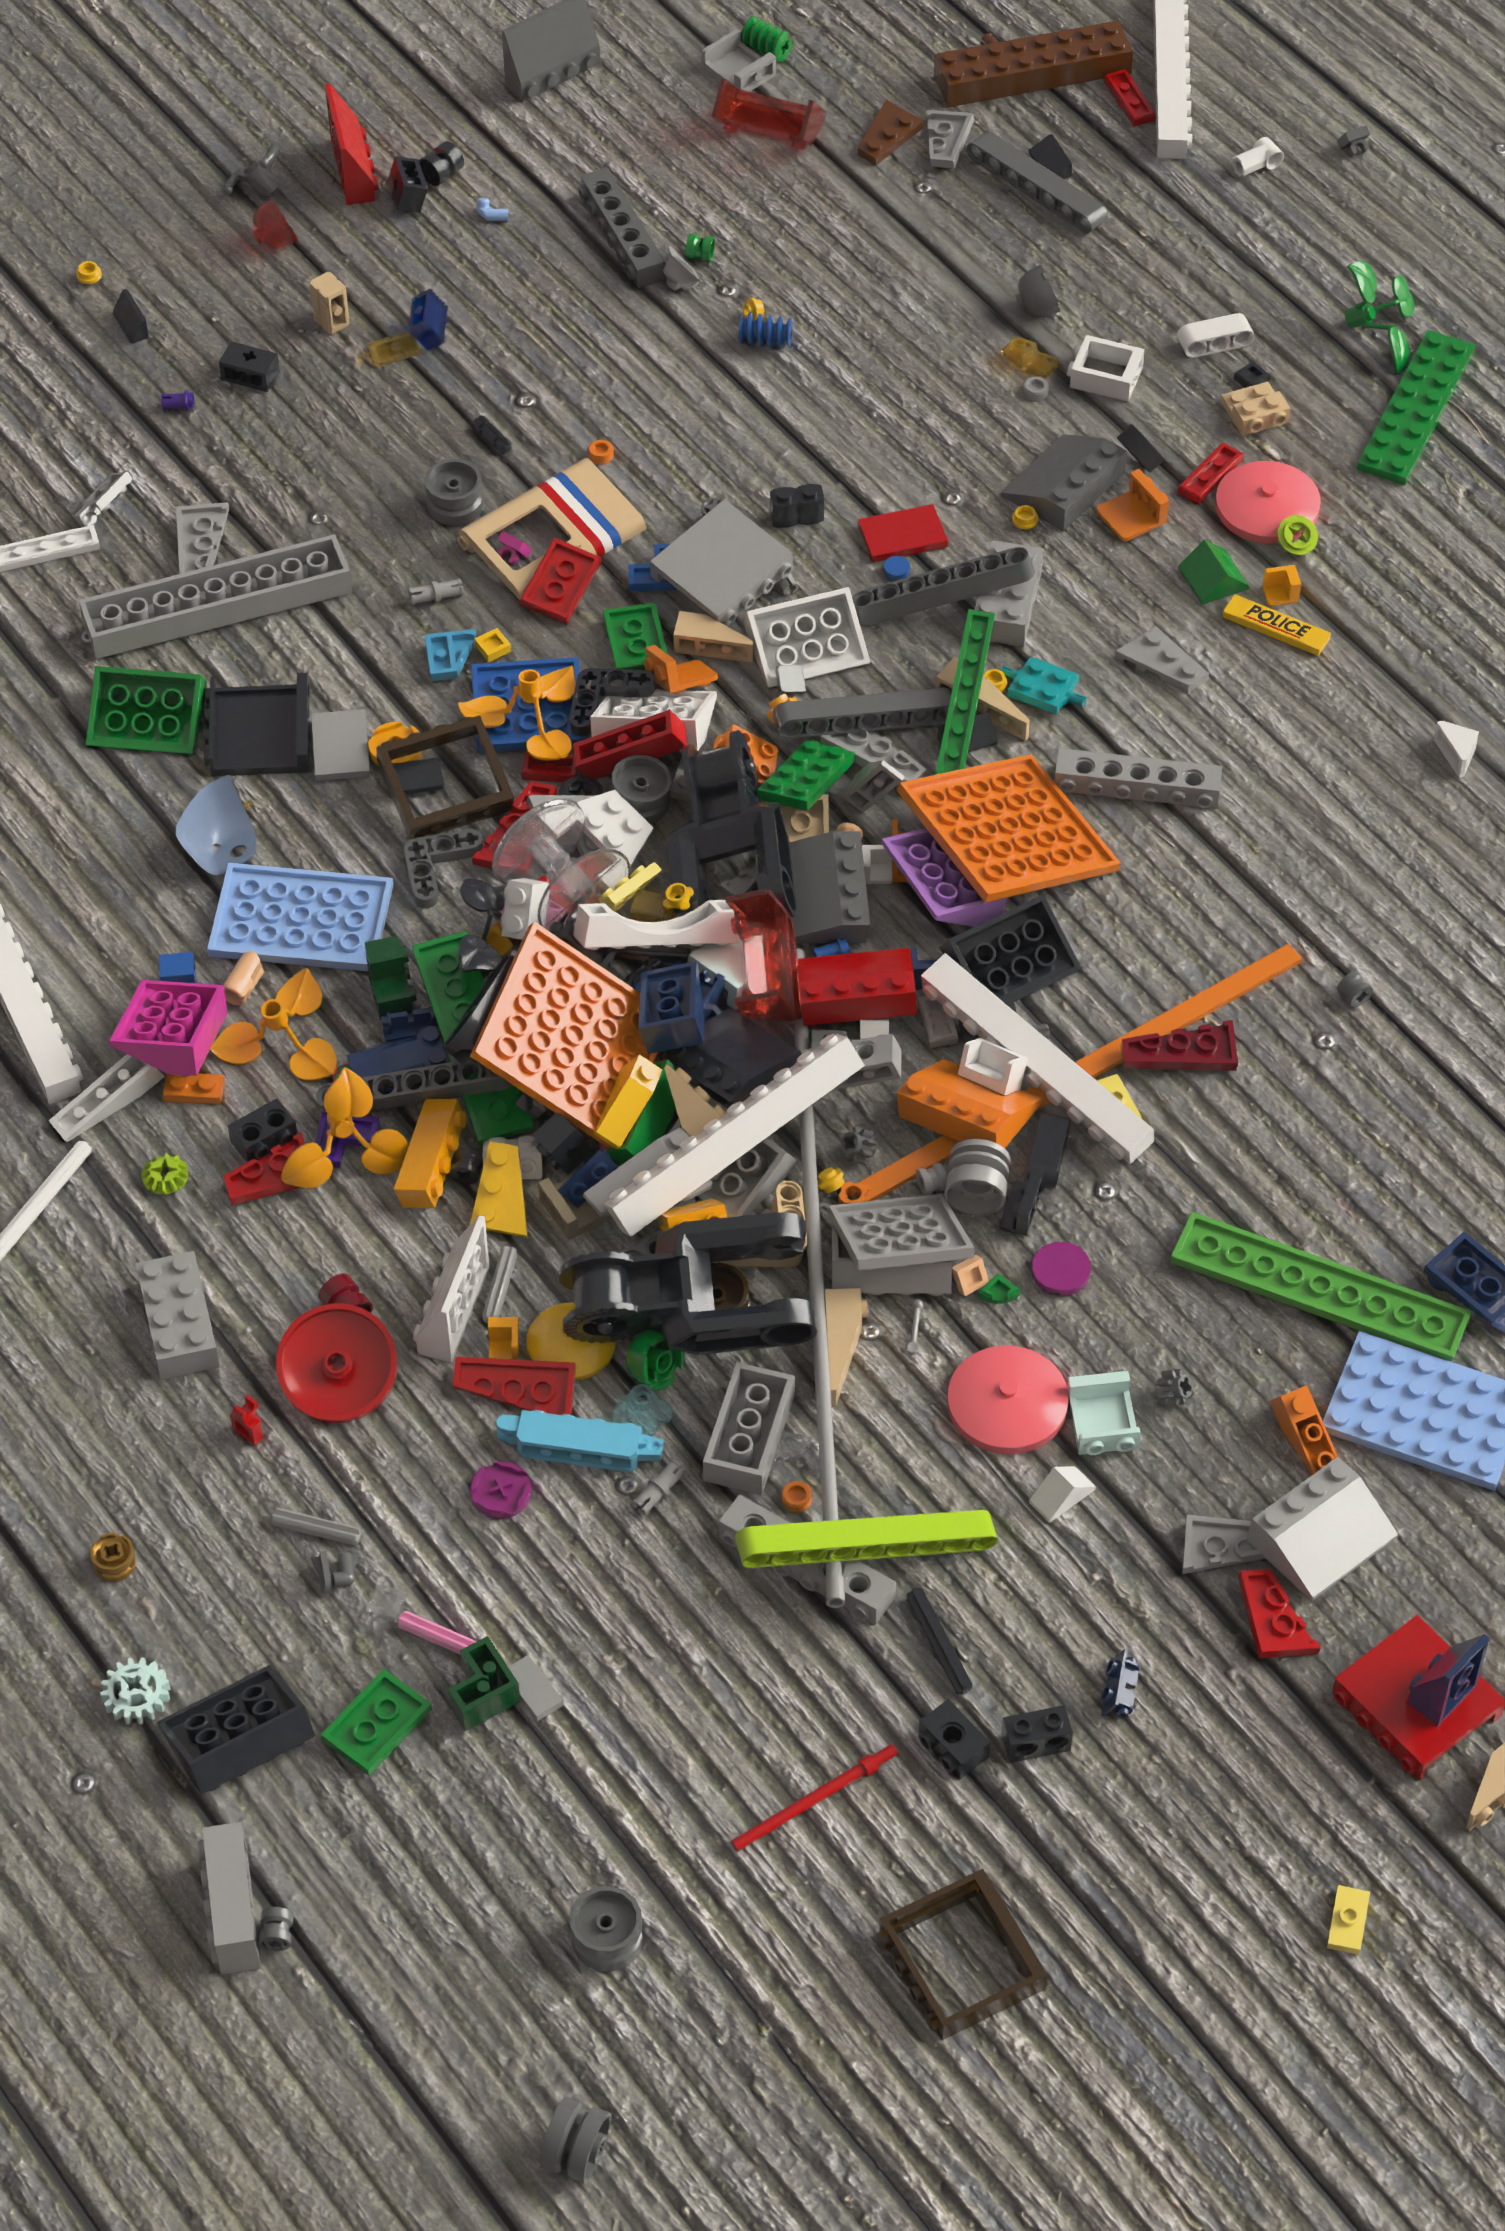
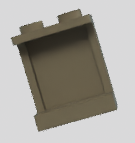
M549 1178L538 1182L539 1200L567 1240L575 1238L613 1219L611 1215L600 1217L587 1200L577 1208L559 1193L558 1189L568 1179L555 1185L552 1184Z

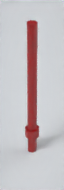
M890 1744L872 1756L868 1754L859 1759L856 1766L731 1840L733 1848L736 1852L742 1850L862 1776L869 1777L877 1772L880 1765L898 1755L895 1746Z

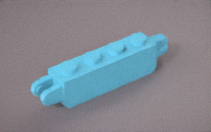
M522 1410L521 1416L502 1414V1416L499 1415L497 1420H495L498 1440L503 1443L507 1442V1444L517 1445L518 1453L522 1458L632 1472L637 1469L639 1461H661L664 1450L663 1439L642 1434V1426H636L628 1422H606L599 1418H577L570 1414H548L541 1410Z

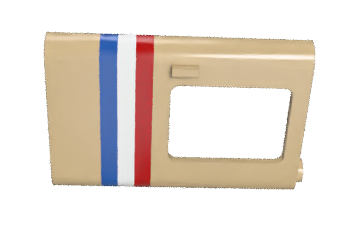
M584 458L460 529L457 541L464 551L476 552L520 600L544 555L519 570H513L485 540L489 536L534 510L542 508L570 537V540L566 543L600 557L646 530V524L641 514L588 458Z

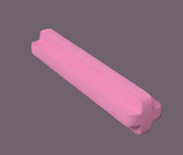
M404 1611L398 1620V1627L458 1654H460L461 1649L477 1642L408 1611Z

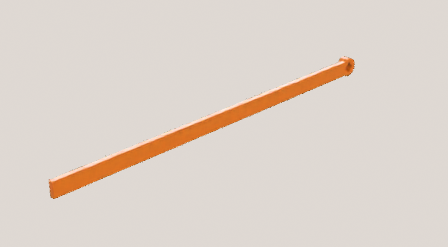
M1287 944L1075 1063L1090 1076L1096 1078L1122 1063V1039L1154 1033L1163 1036L1171 1034L1172 1030L1185 1028L1302 963V957ZM1031 1086L1024 1090L1043 1099V1103L1038 1109L1051 1103L1046 1093L1039 1087L1034 1088ZM943 1135L858 1183L851 1181L844 1183L838 1195V1204L875 1201L915 1179L917 1169L924 1168L927 1170L933 1164H941L949 1160L951 1148L959 1141ZM850 1194L853 1197L859 1196L856 1200L848 1199V1195Z

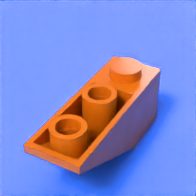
M1307 1385L1269 1400L1282 1431L1311 1475L1338 1457Z

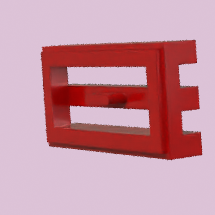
M529 753L524 754L521 773L522 780L565 782L567 779L575 777L578 773V769L575 767L574 756L560 758L559 760H539L532 757Z

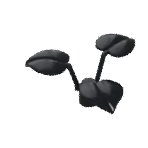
M464 879L460 887L462 899L469 907L476 911H487L488 916L481 938L476 935H465L460 940L458 948L462 973L481 971L482 977L485 979L507 954L505 953L500 956L493 946L485 943L493 919V911L500 912L503 910L504 899L500 892L487 882L478 879ZM521 939L517 943L518 947H513L512 950L518 951L522 942Z

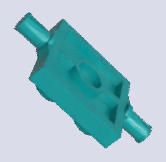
M1030 657L1024 667L1018 671L1005 665L1001 668L1005 677L1013 681L1008 688L1007 696L1055 715L1062 706L1069 702L1084 707L1087 702V696L1073 692L1079 682V674L1034 657Z

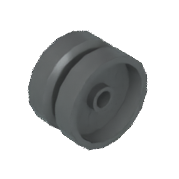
M447 459L434 464L427 471L424 479L428 513L434 520L445 525L456 526L467 524L480 515L484 505L482 478L479 469L474 464L461 459Z
M648 755L629 756L616 764L611 776L610 791L616 790L649 824H653L664 817L668 809L672 784L671 773L667 766L656 758Z
M598 1886L584 1892L575 1901L570 1912L572 1947L577 1958L587 1967L598 1971H616L628 1966L638 1956L643 1944L641 1909L636 1899L626 1890L614 1886Z
M564 2097L556 2108L546 2132L541 2149L540 2168L559 2174L567 2166L568 2178L587 2184L602 2157L610 2131L611 2113L592 2107L585 2114L582 2102Z

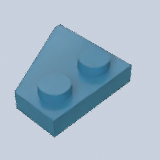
M476 629L425 634L431 681L459 677L475 644L474 638H477Z

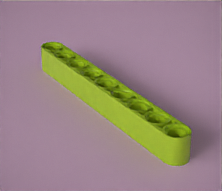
M986 1510L750 1526L739 1530L734 1536L742 1565L746 1568L974 1552L990 1549L998 1543V1537L990 1513Z

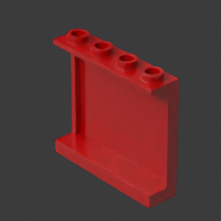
M1417 1614L1336 1676L1332 1694L1340 1706L1346 1707L1355 1716L1356 1721L1362 1728L1369 1729L1377 1737L1380 1746L1384 1750L1391 1751L1399 1759L1401 1766L1406 1772L1413 1773L1421 1780L1428 1766L1489 1719L1494 1723L1502 1717L1505 1699L1480 1676L1477 1686L1439 1726L1408 1704L1411 1692L1409 1685L1419 1673L1424 1675L1429 1670L1428 1666L1432 1659L1438 1653L1443 1655L1450 1648Z

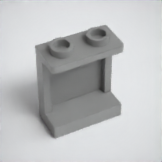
M736 29L702 50V69L735 94L742 97L776 76V56L769 52L760 57L741 42V32Z

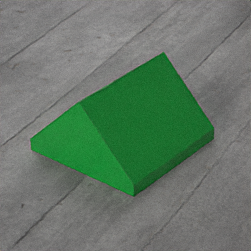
M1203 540L1178 566L1182 576L1201 604L1249 589V584L1227 551L1206 540Z

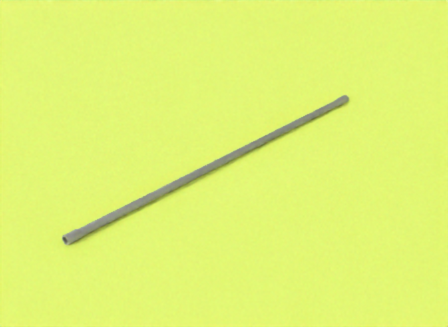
M793 949L788 953L792 988L795 1048L797 1050L809 1049L808 1025L803 1026L797 962L798 958H805V952L801 949ZM812 1104L799 1113L810 1305L814 1312L818 1329L816 1336L812 1338L822 1512L823 1521L838 1520ZM841 1561L826 1562V1604L832 1608L842 1607L845 1604Z

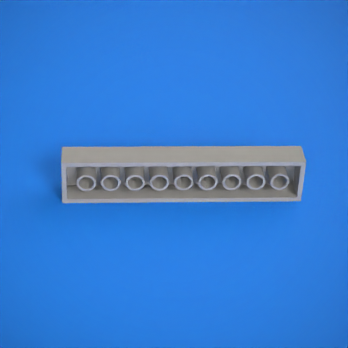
M334 534L79 600L82 622L95 658L99 659L352 593L349 567Z

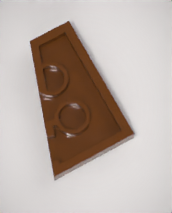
M886 100L859 144L858 155L877 166L923 129V120Z

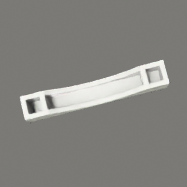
M708 900L697 909L678 918L661 922H638L619 915L605 903L578 904L573 936L584 948L590 950H597L600 947L624 949L626 946L650 948L652 945L676 947L677 944L702 946L706 943L723 946L740 941L745 911L734 900Z

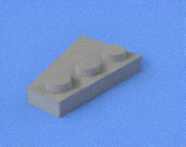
M1157 626L1119 648L1115 653L1116 659L1122 662L1126 659L1136 664V668L1143 672L1149 670L1160 675V680L1187 693L1207 682L1209 678V673Z

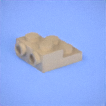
M1269 382L1221 395L1222 405L1242 436L1289 423L1290 407L1281 392H1274Z
M828 794L822 795L808 811L780 805L790 842L829 832Z

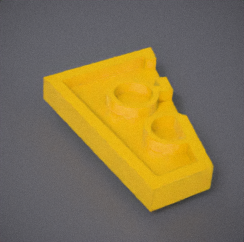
M489 1141L470 1225L480 1215L485 1217L487 1231L528 1238L518 1146Z

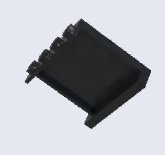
M308 672L297 673V684L216 688L215 677H210V688H205L206 704H210V708H205V723L209 724V729H204L205 745H209V749H204L205 766H210L211 777L309 772L310 688Z

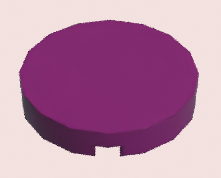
M1053 1242L1044 1245L1036 1252L1032 1260V1277L1036 1285L1044 1292L1050 1294L1054 1292L1060 1293L1059 1296H1068L1078 1293L1087 1285L1091 1274V1262L1086 1252L1079 1246L1069 1242Z
M504 1461L493 1462V1465L480 1468L473 1476L470 1486L472 1502L477 1510L490 1518L497 1519L513 1517L523 1511L530 1502L532 1493L530 1480L523 1468L512 1462Z

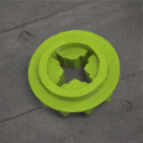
M1291 515L1285 518L1280 523L1276 532L1278 534V543L1283 546L1284 552H1290L1293 556H1305L1315 548L1318 542V532L1315 525L1308 518L1301 515ZM1302 529L1301 540L1298 539L1296 542H1292L1293 533L1295 534Z
M167 1153L162 1157L154 1155L152 1161L145 1162L144 1169L141 1171L144 1186L149 1191L162 1195L180 1190L186 1184L189 1176L186 1162L181 1161L178 1155L172 1157ZM164 1167H167L169 1172L165 1176V1180H163L160 1173H162Z

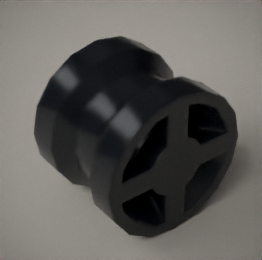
M471 1149L458 1150L455 1155L456 1163L452 1165L450 1175L461 1184H475L479 1178L478 1170L483 1166V1157Z

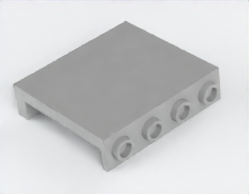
M725 499L650 561V573L654 580L659 582L665 578L711 617L727 626L731 625L737 615L743 610L750 609L755 600L762 594L770 592L774 584L781 578H786L793 569V553Z

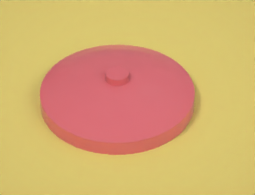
M1256 461L1238 466L1224 476L1217 488L1215 506L1221 522L1237 536L1256 543L1279 544L1276 532L1280 523L1288 516L1301 515L1308 518L1315 525L1319 516L1321 498L1318 488L1312 479L1299 469L1280 462ZM1301 529L1299 532L1293 533L1292 539L1299 538L1303 530Z
M995 1346L972 1354L957 1367L948 1386L947 1407L955 1428L970 1443L981 1449L998 1454H1020L1035 1450L1056 1436L1065 1422L1069 1397L1067 1385L1062 1374L1047 1358L1037 1352L1018 1346Z

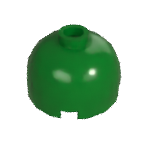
M661 1329L645 1330L639 1333L628 1347L626 1356L627 1370L639 1384L656 1391L667 1388L676 1379L675 1376L671 1375L677 1367L682 1368L685 1352L669 1348Z

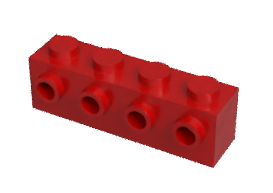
M669 709L573 744L575 767L585 776L596 780L612 774L616 764L626 757L648 755L653 758H659L682 750L683 746L687 745L685 724Z

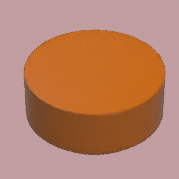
M596 440L588 446V458L594 464L603 465L612 461L614 448L610 442Z
M792 1481L786 1484L782 1489L781 1496L783 1506L788 1511L794 1513L807 1510L812 1503V1490L809 1485L802 1481Z

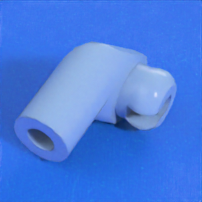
M488 198L477 199L476 211L485 220L508 221V209H493L489 206L490 200Z

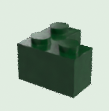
M398 935L364 942L368 978L379 1019L381 1020V1016H386L387 1012H390V1014L407 1011V1014L413 1013L412 1002H416L417 998L414 985L408 986L407 980H411L406 946H400Z
M488 1636L460 1650L462 1669L468 1678L448 1688V1696L451 1710L464 1730L467 1731L521 1701L518 1681Z

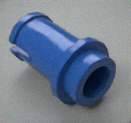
M837 938L836 942L813 948L814 957L850 953L846 939L840 940V938Z

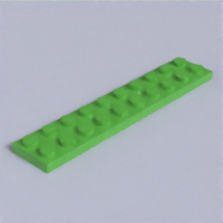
M1195 1212L1191 1213L1170 1260L1172 1264L1450 1362L1455 1357L1472 1315L1471 1310Z

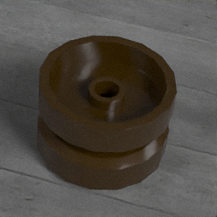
M721 1262L710 1263L715 1310L749 1307L748 1281L743 1273L729 1264Z

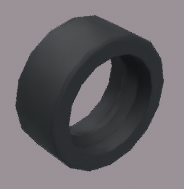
M1130 424L1117 437L1120 443L1149 473L1165 460L1161 453L1133 424Z

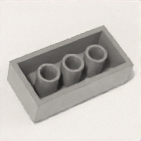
M992 540L988 555L1015 547H1024L1029 553L1035 573L1029 581L978 595L975 610L995 614L990 642L1024 647L1042 573L1044 548Z
M190 1251L136 1263L160 1379L220 1367L195 1252Z
M736 1362L703 1459V1481L759 1495L763 1494L795 1396L794 1375Z
M237 1822L203 1827V1840L198 1841V1852L202 1863L201 1881L205 1892L204 1910L208 1921L207 1939L209 1949L211 1950L212 1963H219L221 1975L261 1969L248 1852L242 1823Z

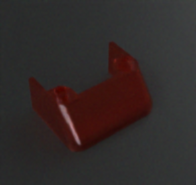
M721 78L711 117L724 125L723 129L726 131L737 133L739 129L792 142V147L805 150L806 146H812L825 121L827 112L813 100H809L806 106L737 89L728 80Z
M769 888L725 897L726 903L734 911V917L731 918L733 933L738 934L743 941L747 989L742 991V996L734 998L735 1005L739 1008L741 1014L751 1019L789 1022L800 1020L802 1018L795 931L791 915Z

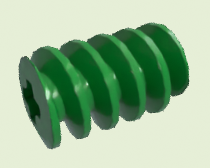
M751 16L741 31V42L745 46L751 47L753 50L759 51L764 55L770 52L776 56V61L778 62L784 61L792 50L793 42L789 39L787 31L781 32L780 28H774L772 24H766L762 19L758 21L756 16Z

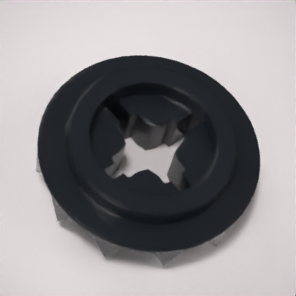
M575 776L567 779L561 785L559 795H579L581 789H583L584 796H597L603 794V789L594 778Z

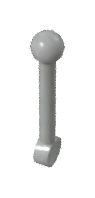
M915 1299L912 1302L914 1315L911 1341L907 1344V1352L910 1355H915L919 1351L916 1341L920 1310L924 1306L923 1301L920 1299Z

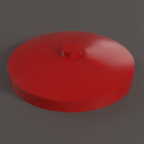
M344 1303L321 1305L299 1316L284 1333L276 1355L277 1377L286 1398L298 1411L307 1417L326 1423L351 1422L374 1411L390 1393L396 1379L398 1366L395 1344L385 1325L367 1310Z

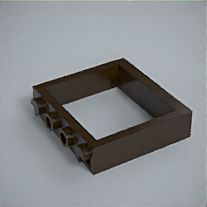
M480 715L473 718L465 717L450 725H438L430 731L412 733L407 738L397 741L389 740L381 746H377V762L409 840L446 832L510 812L513 808V793ZM477 735L500 792L414 818L391 760Z
M984 1869L978 1870L880 1918L877 1937L882 1948L885 1951L890 1950L894 1957L893 1965L901 1978L906 1977L910 1984L909 1992L912 1999L917 2005L922 2004L926 2011L924 2015L929 2028L933 2032L937 2030L942 2040L1047 1988V1972ZM976 1897L1025 1979L946 2018L897 1934Z

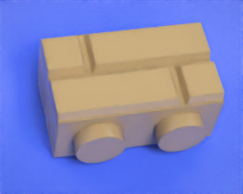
M326 272L311 280L310 291L314 321L322 326L328 334H334L349 326L346 286L340 280H337L331 272Z

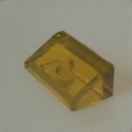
M416 329L369 342L366 347L376 367L424 353Z

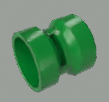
M689 233L685 257L688 259L698 257L703 261L711 262L715 249V237L706 236L705 238H699L698 235Z

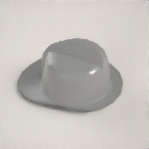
M668 246L670 257L663 269L667 277V285L674 291L679 288L687 291L700 281L702 283L691 264L677 250Z

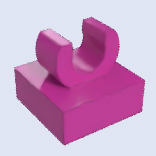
M504 531L501 532L498 541L504 545L498 551L499 556L504 560L506 555L511 552L512 555L509 562L514 566L519 562L520 555L528 558L532 551V548L526 543Z

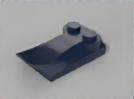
M436 1026L422 1028L417 1036L369 1047L347 1055L350 1070L361 1078L450 1063L447 1052L442 1049L444 1043L439 1028ZM450 1078L443 1079L440 1084L448 1083ZM416 1083L411 1090L418 1089L422 1083ZM394 1087L387 1088L383 1095L390 1094Z
M1464 1231L1426 1264L1423 1272L1428 1275V1282L1433 1288L1440 1291H1448L1488 1324L1505 1333V1265Z

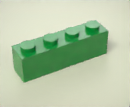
M668 1059L653 1062L654 1065L662 1069L653 1094L621 1147L618 1149L607 1148L606 1150L619 1167L654 1141L664 1136L669 1123L673 1119L676 1106L664 1067L668 1065L675 1071L677 1068Z

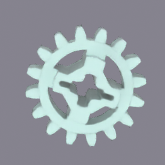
M143 1657L138 1664H134L132 1658H128V1665L123 1666L120 1662L116 1663L118 1670L116 1672L108 1670L106 1672L108 1680L101 1682L103 1691L100 1694L106 1712H112L116 1721L124 1716L127 1725L131 1723L132 1718H137L139 1725L143 1724V1717L145 1716L154 1720L153 1712L155 1710L163 1712L165 1710L163 1702L170 1700L168 1691L171 1689L165 1670H158L155 1661L147 1666L146 1660ZM153 1682H154L155 1685H156V1691H155V1693L152 1692V1683H153ZM116 1689L119 1690V1694H118V1695H119V1699H118V1700L115 1698V1691H116Z

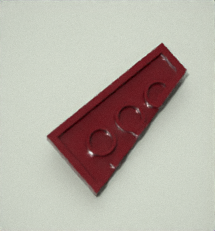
M1233 1020L1223 1021V1024L1220 1026L1211 1027L1210 1024L1198 1026L1197 1030L1184 1032L1182 1028L1172 1030L1171 1034L1160 1036L1158 1033L1125 1038L1121 1042L1123 1068L1237 1071L1238 1067Z

